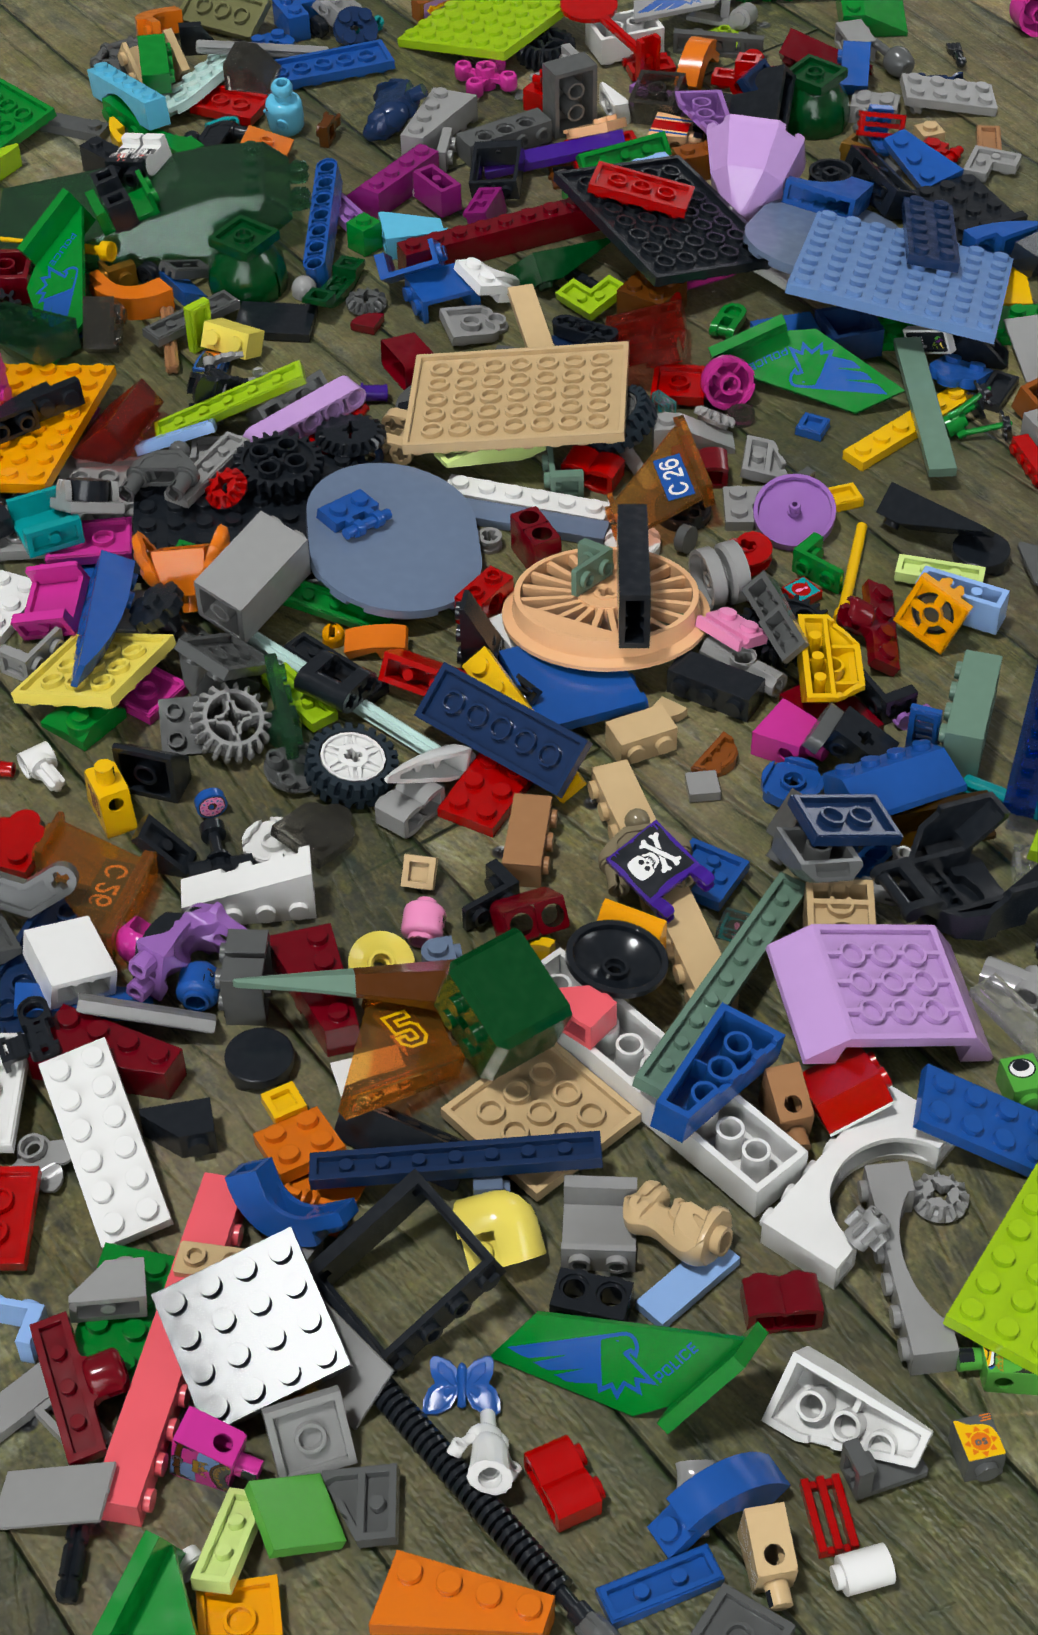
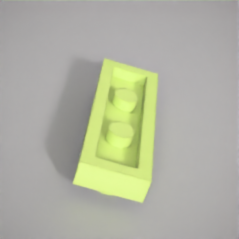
M899 554L894 581L915 584L924 567L929 566L984 582L986 567Z
M229 1487L190 1577L192 1590L232 1595L258 1532V1526L244 1489Z

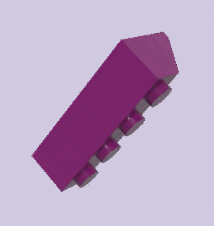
M418 144L358 186L347 197L363 212L378 219V212H391L413 196V171L432 163L439 168V151L427 145Z

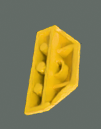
M798 614L797 621L809 643V646L797 655L802 703H836L864 691L865 678L860 644L847 631L835 624L834 619L828 614Z

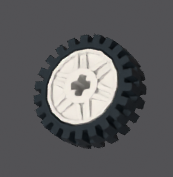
M345 722L344 728L341 727L340 723L333 724L332 730L327 726L322 728L321 733L317 732L313 740L311 739L309 742L304 764V777H306L307 785L312 786L311 791L315 795L321 793L320 799L324 802L332 799L331 805L338 807L340 802L344 803V809L350 810L352 804L356 805L357 810L364 809L365 803L369 808L375 806L377 799L391 791L395 783H386L384 778L397 768L399 764L397 750H393L394 745L391 741L386 742L387 736L383 733L376 736V729L370 727L368 731H365V725L359 723L357 728H353L352 722Z

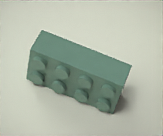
M967 649L963 662L957 661L954 679H958V682L952 681L949 692V699L953 703H946L943 720L948 723H941L938 741L943 743L941 747L945 748L963 779L967 774L978 777L995 704L1003 658L1000 655Z

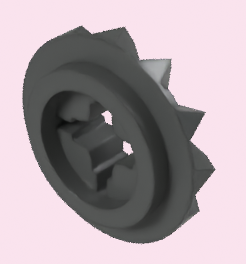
M369 287L366 289L358 288L357 292H350L349 297L346 298L347 309L357 315L379 313L387 305L385 293L379 292L378 288L372 290Z

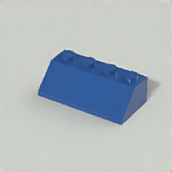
M927 739L915 740L911 746L904 748H890L887 750V753L879 756H864L860 762L854 764H839L835 766V770L823 773L825 794H876L890 816L967 791L966 782L945 748L932 744Z

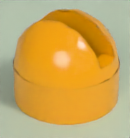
M328 623L324 626L322 630V643L331 649L343 646L345 640L343 627L337 623L336 625Z

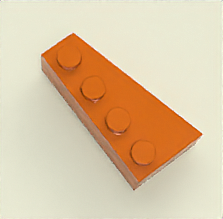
M397 1550L371 1616L369 1632L370 1635H550L555 1621V1596Z

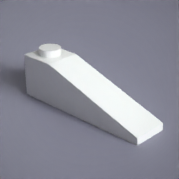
M810 1346L793 1352L761 1421L794 1441L828 1446L830 1449L842 1451L843 1442L858 1437L864 1451L869 1450L874 1459L912 1468L918 1466L934 1433L933 1430L844 1366Z

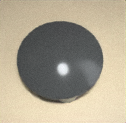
M299 742L295 746H283L269 750L266 753L263 765L267 780L273 786L285 792L306 793L311 791L312 786L307 785L306 777H304L305 756L309 744Z

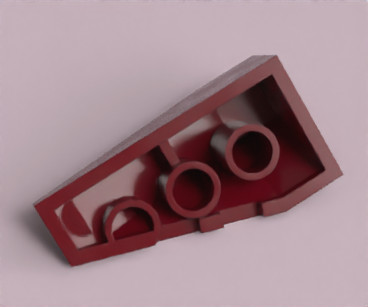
M793 28L790 29L779 51L780 59H782L781 62L788 67L793 66L808 54L837 64L838 49ZM870 64L869 75L872 76L874 70L873 65Z

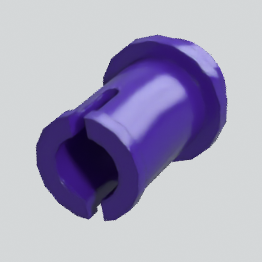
M361 383L359 385L366 391L365 401H388L387 384L363 385Z

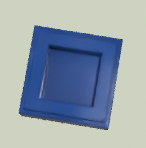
M805 412L795 427V435L820 442L830 427V419Z

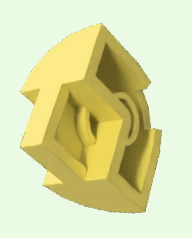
M492 1190L455 1201L453 1207L455 1214L502 1267L530 1260L547 1253L537 1216L531 1204H528L519 1195L506 1190ZM456 1232L457 1240L461 1239L468 1268L471 1272L481 1260Z

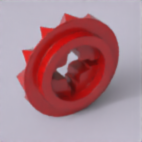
M226 467L223 472L217 471L214 479H208L210 485L204 489L207 494L205 499L212 507L227 509L242 499L247 490V479L239 469L235 468L232 470ZM225 483H227V493L223 491V485Z

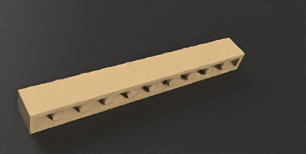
M627 759L591 767V781L587 782L589 796L592 800L596 799L598 803V814L601 821H606L608 825L607 829L610 840L623 827H626L624 823L625 816L632 809L639 808L646 811L650 817V823L656 820ZM684 880L682 881L683 887L676 886L662 898L668 901L675 910L674 919L667 924L666 952L668 960H671L673 964L674 979L677 985L682 984L684 988V998L687 1004L721 956V952L689 886L686 887ZM639 896L640 905L643 912H648L650 915L656 916L652 909ZM739 994L731 1004V1007L737 1010Z

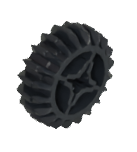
M558 27L549 28L516 52L517 61L520 62V65L525 66L526 69H533L535 72L542 69V63L559 59L561 45L570 43L576 49L575 38L564 29L559 30Z

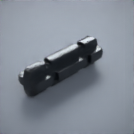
M70 1524L67 1527L65 1536L67 1543L63 1547L58 1573L60 1580L57 1581L55 1590L57 1602L62 1604H74L79 1598L80 1587L78 1584L82 1581L87 1553L85 1547L88 1546L90 1536L89 1528L86 1524Z

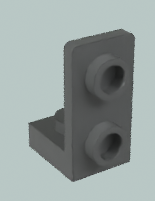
M858 1437L845 1441L842 1444L839 1467L856 1501L925 1478L928 1475V1468L923 1458H921L916 1468L874 1459L869 1450L864 1451Z

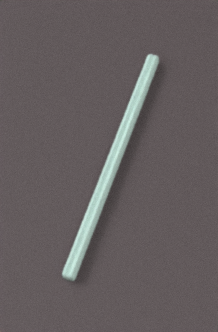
M258 631L247 642L250 646L276 661L278 665L286 662L297 673L307 663ZM367 699L352 711L419 754L441 747Z

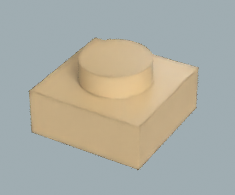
M925 121L924 123L916 124L913 130V134L921 141L928 137L945 141L946 132L936 121Z
M404 854L401 886L435 890L438 858Z

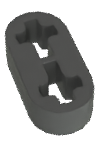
M831 702L811 728L802 746L816 754L834 730L844 711Z

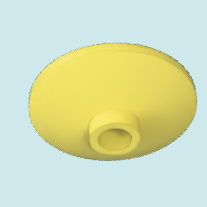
M373 931L363 935L354 943L348 956V968L374 966L377 962L384 965L415 963V958L410 946L400 936L387 931Z

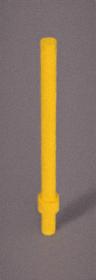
M859 522L856 525L839 606L835 609L833 615L835 624H837L836 615L840 605L844 603L850 604L847 597L853 596L868 528L864 522Z

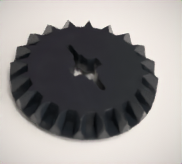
M350 413L345 416L340 414L337 418L330 417L329 421H322L321 425L316 428L315 441L317 446L322 448L323 452L330 455L358 457L370 454L382 447L386 441L385 426L380 423V420L373 419L370 415L364 417L361 413L358 415Z

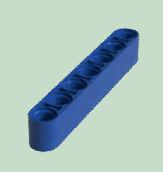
M333 158L323 159L316 165L303 258L305 273L315 281L317 288H321L332 274L343 186L338 163Z

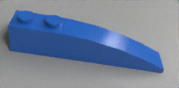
M101 550L89 581L77 634L79 636L76 640L77 649L74 655L75 662L72 670V687L77 688L103 658L115 636L125 608H131L135 592L132 591L138 578V574L134 573L135 560Z

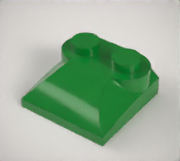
M120 705L111 709L61 706L50 712L40 724L44 729L85 752L126 719L127 714L126 708Z

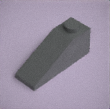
M319 369L307 376V384L267 400L246 413L251 424L258 423L327 384L328 382L322 371Z

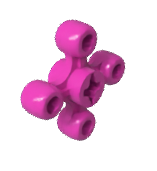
M459 60L454 66L456 79L466 81V93L475 94L477 98L482 97L484 91L494 90L496 84H499L501 90L505 92L516 90L518 85L517 74L511 70L505 71L506 61L483 60L476 63L475 68H473L470 61Z

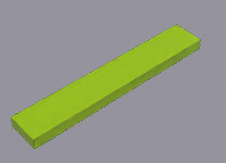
M297 360L154 422L155 436L212 418L215 419V422H219L305 385L307 381L304 366L300 360Z

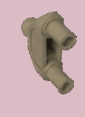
M635 808L626 814L624 821L626 827H623L605 845L598 857L599 868L606 874L608 892L613 897H618L617 885L619 886L621 896L626 895L630 888L606 862V859L651 824L649 815L643 809ZM663 826L692 856L691 843L682 834ZM691 876L685 879L686 887L695 882ZM681 882L677 887H683V883Z

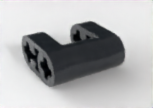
M323 649L298 671L294 680V689L344 714H349L373 692L377 683V674L364 667H359L341 682L333 678L340 667V656Z

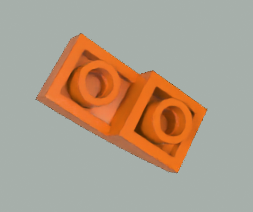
M374 624L345 629L344 654L348 659H353L376 652L383 659L385 651L398 648L408 650L409 628L406 625Z

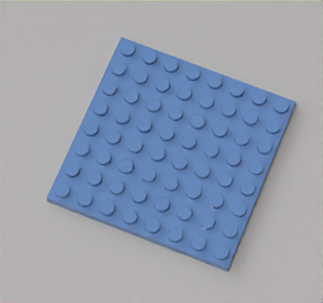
M823 210L822 212L818 211L787 282L785 293L994 344L1014 259L1004 252L991 253L984 251L979 246L966 247L958 243L960 258L958 273L910 265L906 262L903 228L891 229L879 222L866 223L855 216L842 217L837 216L833 211Z

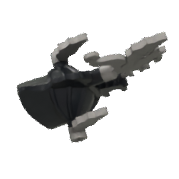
M230 351L215 356L203 357L205 371L190 372L186 391L187 394H192L194 403H189V407L251 381L256 377L265 375L268 372H263L262 367H256L252 371L253 377L241 378L239 376H229L223 370L215 368L218 364L244 357L242 351ZM224 419L216 422V425H223Z

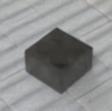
M641 70L628 100L632 123L652 125L658 112L681 116L682 110L678 107L674 95L675 91H688L686 73Z

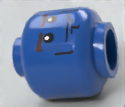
M207 961L190 962L187 967H182L177 981L176 997L185 1008L202 1012L217 1004L219 991L221 990L215 989V971L217 967Z

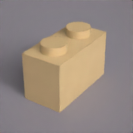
M660 704L606 721L605 744L616 761L627 759L631 765L677 750L678 727L663 705Z

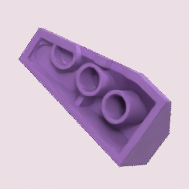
M722 90L675 91L674 96L678 107L706 134L708 124L712 122L717 125L721 124L725 116L730 114Z

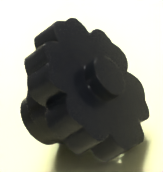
M173 581L165 585L160 582L148 588L144 596L136 599L130 608L129 613L131 617L128 620L129 623L139 633H144L147 630L150 632L157 630L158 633L175 634L183 625L179 611L184 604L182 600L184 592Z

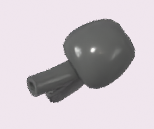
M878 38L872 44V47L884 55L883 66L890 75L901 78L902 73L909 74L914 69L915 61L907 48L903 46L889 48Z

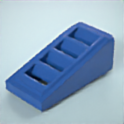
M912 703L905 747L911 746L913 741L927 739L932 744L940 745L938 737L943 710Z

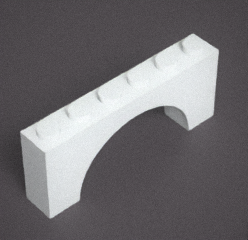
M893 1086L889 1087L888 1090L895 1104L842 1131L837 1138L831 1137L818 1160H811L806 1165L802 1178L796 1184L791 1183L787 1186L782 1194L781 1201L775 1208L769 1207L764 1212L759 1223L762 1227L761 1244L803 1271L816 1273L817 1279L833 1290L854 1267L857 1248L849 1242L844 1232L838 1226L831 1210L830 1200L840 1183L864 1165L882 1160H910L922 1163L936 1170L955 1147L953 1144L913 1128L917 1100Z

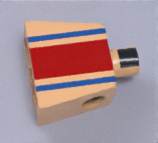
M663 112L657 113L648 132V135L665 131L671 152L672 147H678L686 143L704 142L705 139L704 133L693 132V121L691 119Z

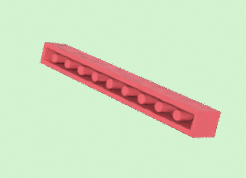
M204 1173L180 1243L182 1241H191L230 1247H239L241 1245L244 1234V1226L242 1224L245 1217L230 1194L225 1181L226 1175ZM177 1253L164 1288L185 1278L175 1276L173 1273ZM157 1310L104 1462L115 1461L117 1466L102 1520L142 1527L146 1513H152L157 1498L155 1486L158 1477H164L169 1460L167 1450L180 1425L178 1417L181 1408L188 1406L191 1396Z

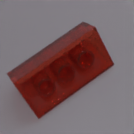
M141 378L103 410L70 455L75 459L113 464L119 458L124 461L134 452L135 445L144 438L142 435L152 427L151 423L160 416L161 413L158 410L164 401Z

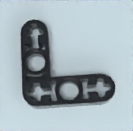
M567 314L558 315L552 319L553 334L557 337L579 344L619 342L618 330L614 327Z

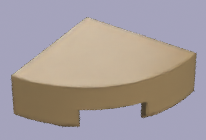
M663 696L652 706L662 704L669 716L674 720V723L683 720L687 716L688 708Z

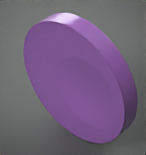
M804 474L782 475L765 484L757 494L753 507L754 524L757 532L764 534L770 539L772 546L785 551H793L795 547L813 532L823 536V541L829 536L836 519L835 500L830 490L821 481Z

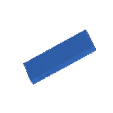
M706 1543L595 1588V1595L606 1619L618 1629L718 1588L723 1582L725 1583V1577Z

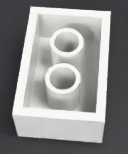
M634 9L618 12L611 18L635 41L636 39L657 33L661 37L660 53L664 52L665 27L658 19L634 23ZM600 22L585 23V44L601 65H611L614 62L622 61V58H627L634 54Z

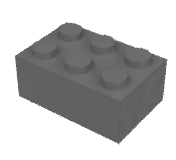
M585 52L542 63L543 113L552 120V136L554 139L566 137V134H563V130L592 124L593 119H597V64Z

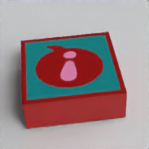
M805 576L781 587V591L783 594L787 593L789 599H793L797 594L800 601L810 598V605L822 599L823 591Z

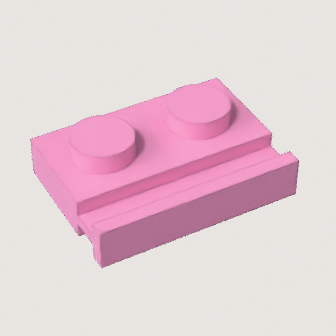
M721 607L718 610L706 613L705 617L697 615L695 623L697 628L737 652H740L742 647L750 649L767 644L768 637L763 629L756 622L738 615L737 611L732 608Z

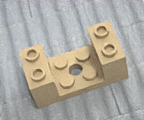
M854 879L853 881L806 882L802 913L803 928L811 924H876L873 880Z

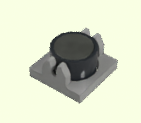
M96 478L58 479L56 497H50V507L52 509L71 514L125 513V503L119 502L118 481Z

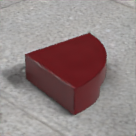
M367 313L354 318L350 322L351 330L375 335L384 322V313Z

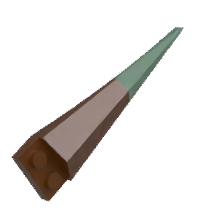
M454 959L233 979V987L355 997L437 1011L434 1007L436 994L450 962Z

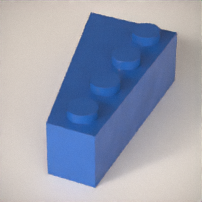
M722 1002L656 1101L650 1126L683 1143L760 1076L765 1068H769L778 1060L786 1035Z

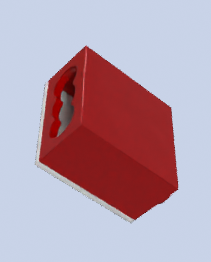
M849 1047L845 1049L835 1064H816L803 1071L813 1110L830 1137L895 1104L888 1090L893 1085L884 1067L880 1066L873 1052L871 1051L866 1054L862 1047Z

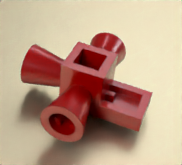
M758 49L739 52L735 60V69L715 67L711 75V85H717V87L723 89L730 88L733 95L743 93L736 81L758 61L765 58L763 53Z

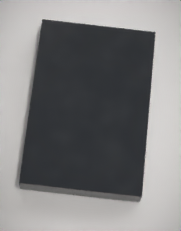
M242 301L236 322L264 330V340L310 342L318 314V306Z

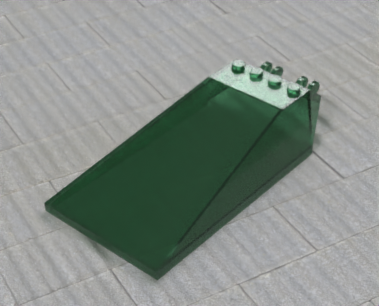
M255 141L211 145L172 153V156L154 176H151L152 186L155 188L160 202L156 203L160 213L140 221V225L135 226L131 231L119 234L114 232L107 236H104L96 220L85 234V244L99 245L101 241L115 242L117 257L113 262L104 261L107 266L129 259L133 260L136 268L145 261H152L159 268V263L162 260L199 259L208 265V259L215 249L208 246L207 237L239 214L280 230L293 219L292 211L308 210L311 205V192L306 186H297L291 191V184L308 182L310 177L308 173L309 165L304 160H293L289 164V157L264 142ZM100 169L2 189L0 236L24 239L62 188L68 190L95 218L84 192L94 189L101 202L90 177V173ZM122 183L127 194L141 188L140 184L137 187H129ZM0 241V249H17L20 245L18 243ZM85 254V273L99 270L98 261L100 259L98 255Z

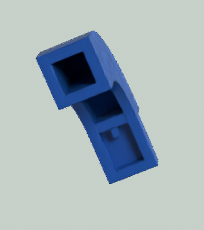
M272 1157L242 1163L225 1177L230 1194L238 1209L257 1230L270 1237L291 1227L301 1247L318 1246L330 1233H336L348 1227V1221L359 1212L354 1197L319 1205L308 1204L295 1198L281 1182Z
M746 1452L733 1455L705 1468L674 1490L666 1498L670 1505L647 1528L669 1559L686 1552L705 1532L722 1519L743 1511L745 1508L772 1504L791 1485L769 1454Z

